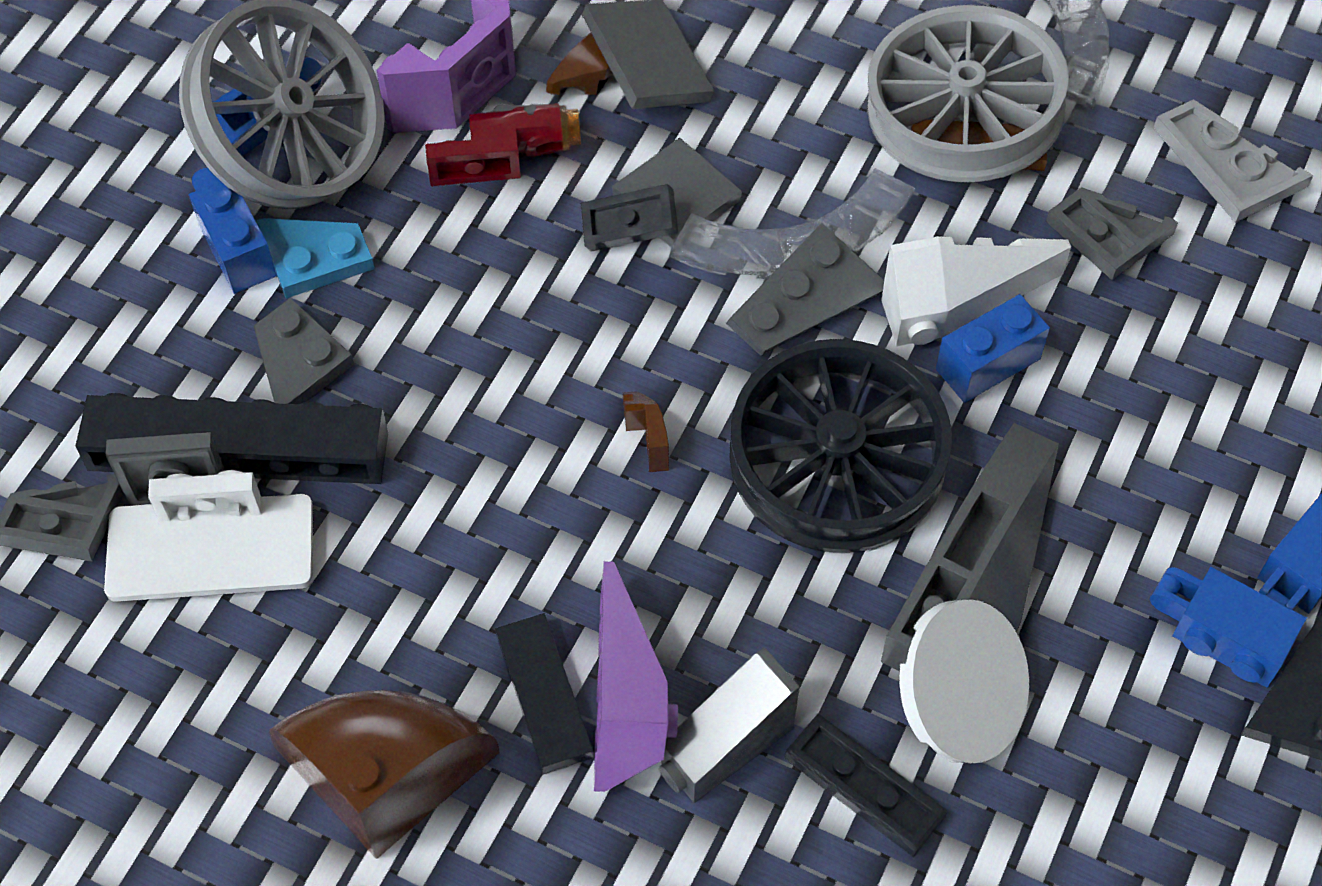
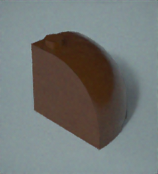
M367 690L323 699L291 714L269 730V735L275 748L376 859L500 753L497 740L479 723L463 712L440 701L403 691Z

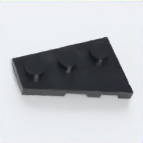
M1322 613L1244 728L1241 736L1322 760Z

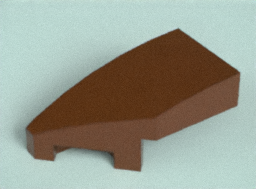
M592 33L584 37L557 66L547 81V93L559 95L562 88L574 87L583 91L585 95H596L598 81L605 80L613 74Z
M637 391L623 392L626 431L645 430L649 472L669 471L667 430L658 403Z

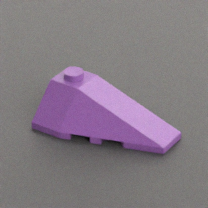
M604 561L600 595L599 666L596 697L598 709L594 751V791L605 792L662 761L666 737L676 738L678 725V705L668 704V681L614 562Z

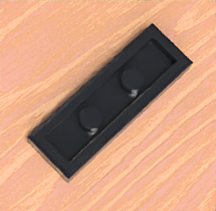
M545 613L495 628L496 636L542 773L546 774L594 758L593 748Z
M819 713L785 751L784 759L912 857L917 854L946 817L947 810Z

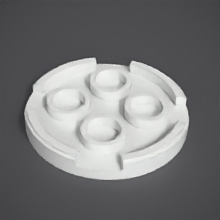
M954 600L940 603L925 612L914 625L916 633L910 645L907 662L900 665V692L903 708L910 727L921 743H927L934 751L949 759L950 762H985L1003 752L1013 741L1022 725L1029 698V672L1026 655L1011 623L991 605L977 600Z

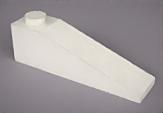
M932 237L890 245L881 301L896 346L911 343L923 345L942 338L1019 294L1023 296L1063 275L1071 249L1069 241L1063 239H1017L1009 246H994L991 238H977L973 245H955L952 237Z

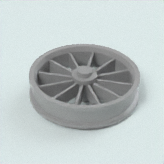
M252 0L228 12L223 18L203 31L192 44L184 60L179 83V101L187 134L197 154L208 169L223 184L240 196L272 208L298 209L308 207L354 184L367 172L379 151L384 131V104L377 76L357 41L344 27L321 10L296 0ZM246 24L256 25L264 62L237 27ZM275 25L295 32L286 69ZM221 40L250 76L213 58ZM308 42H310L329 62L307 81H304L299 76ZM334 68L347 94L314 96L310 86ZM212 77L254 99L212 102L209 78ZM351 105L353 129L313 108ZM253 112L257 122L231 143L220 126L216 114ZM263 127L269 132L259 169L257 170L240 155L236 148ZM318 131L351 147L344 164ZM282 139L294 185L272 179ZM304 146L329 176L330 180L328 182L313 185Z
M956 5L930 10L912 17L897 26L876 48L868 70L869 123L877 141L892 158L922 175L953 182H979L1005 177L1037 161L1050 149L1058 138L1065 118V99L1069 81L1068 67L1061 49L1053 38L1041 27L1018 14L995 7L980 5ZM966 43L965 60L955 63L942 45ZM971 43L994 46L981 63L970 60ZM926 50L939 68L912 56ZM1010 51L1023 57V59L996 69ZM895 71L913 80L887 79ZM1040 73L1047 80V82H1020ZM885 102H913L891 112ZM1021 104H1049L1045 113L1041 114ZM937 115L922 135L907 128ZM996 117L1025 130L1010 137ZM952 121H963V145L940 142L937 139ZM968 121H979L993 142L968 145Z

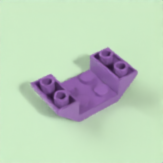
M471 0L474 24L455 44L446 47L436 60H433L407 43L398 52L388 56L376 71L381 97L383 98L387 129L393 133L456 129L469 118L470 114L475 113L516 76L510 0Z

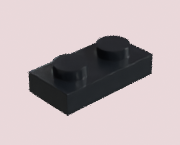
M669 184L581 202L584 246L591 252L678 234L674 190Z

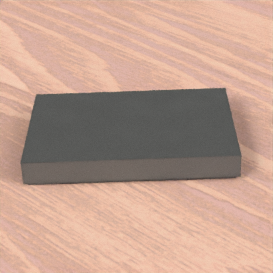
M663 0L622 1L585 5L582 17L632 109L710 102L714 89Z

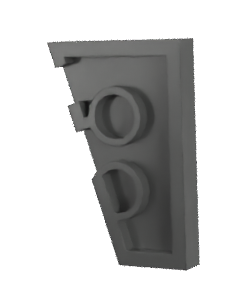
M821 223L729 318L726 324L761 356L810 331L811 328L848 312L856 305L881 295L884 280L829 228Z

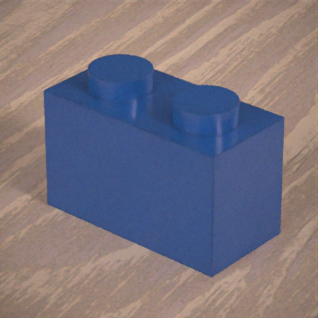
M1019 294L944 336L941 341L936 370L959 398L966 403L1039 361L1042 357L1050 327L1023 296Z

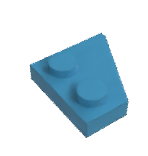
M269 218L256 220L268 244L275 271L286 299L375 269L373 258L358 223Z

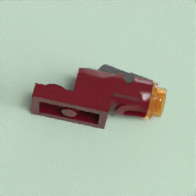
M559 103L531 105L499 104L492 112L470 114L471 140H448L440 143L425 144L430 185L442 186L520 179L519 157H535L557 151H569L570 146L581 145L578 109H567L566 105L559 106Z

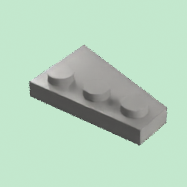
M1194 99L1156 118L1153 127L1235 223L1309 187L1314 176L1301 167L1294 171L1276 159L1278 153L1265 144L1258 148L1239 136L1238 127Z

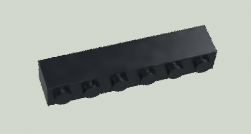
M109 393L105 396L87 395L75 445L87 471L114 472L106 457L107 440L211 432L225 471L252 472L255 479L381 484L388 430L383 408H373L366 404H353L346 407L324 406L321 403L311 401L301 404H279L264 399L252 402H234L217 397L189 400L177 399L169 395L144 398L129 397L121 393Z

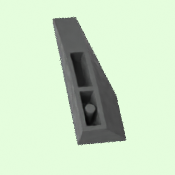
M1013 423L950 523L888 632L881 658L882 663L900 671V665L907 662L910 645L916 633L914 625L925 612L946 601L977 600L989 604L1006 617L1017 633L1024 612L1059 443Z

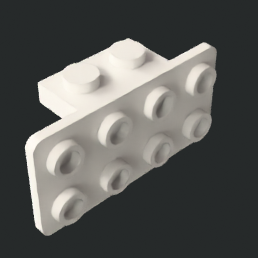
M226 470L217 475L190 476L187 474H173L163 479H149L148 498L151 505L116 507L110 512L104 591L111 601L302 589L308 587L312 582L313 504L311 498L305 494L261 497L252 472L242 473L236 470Z

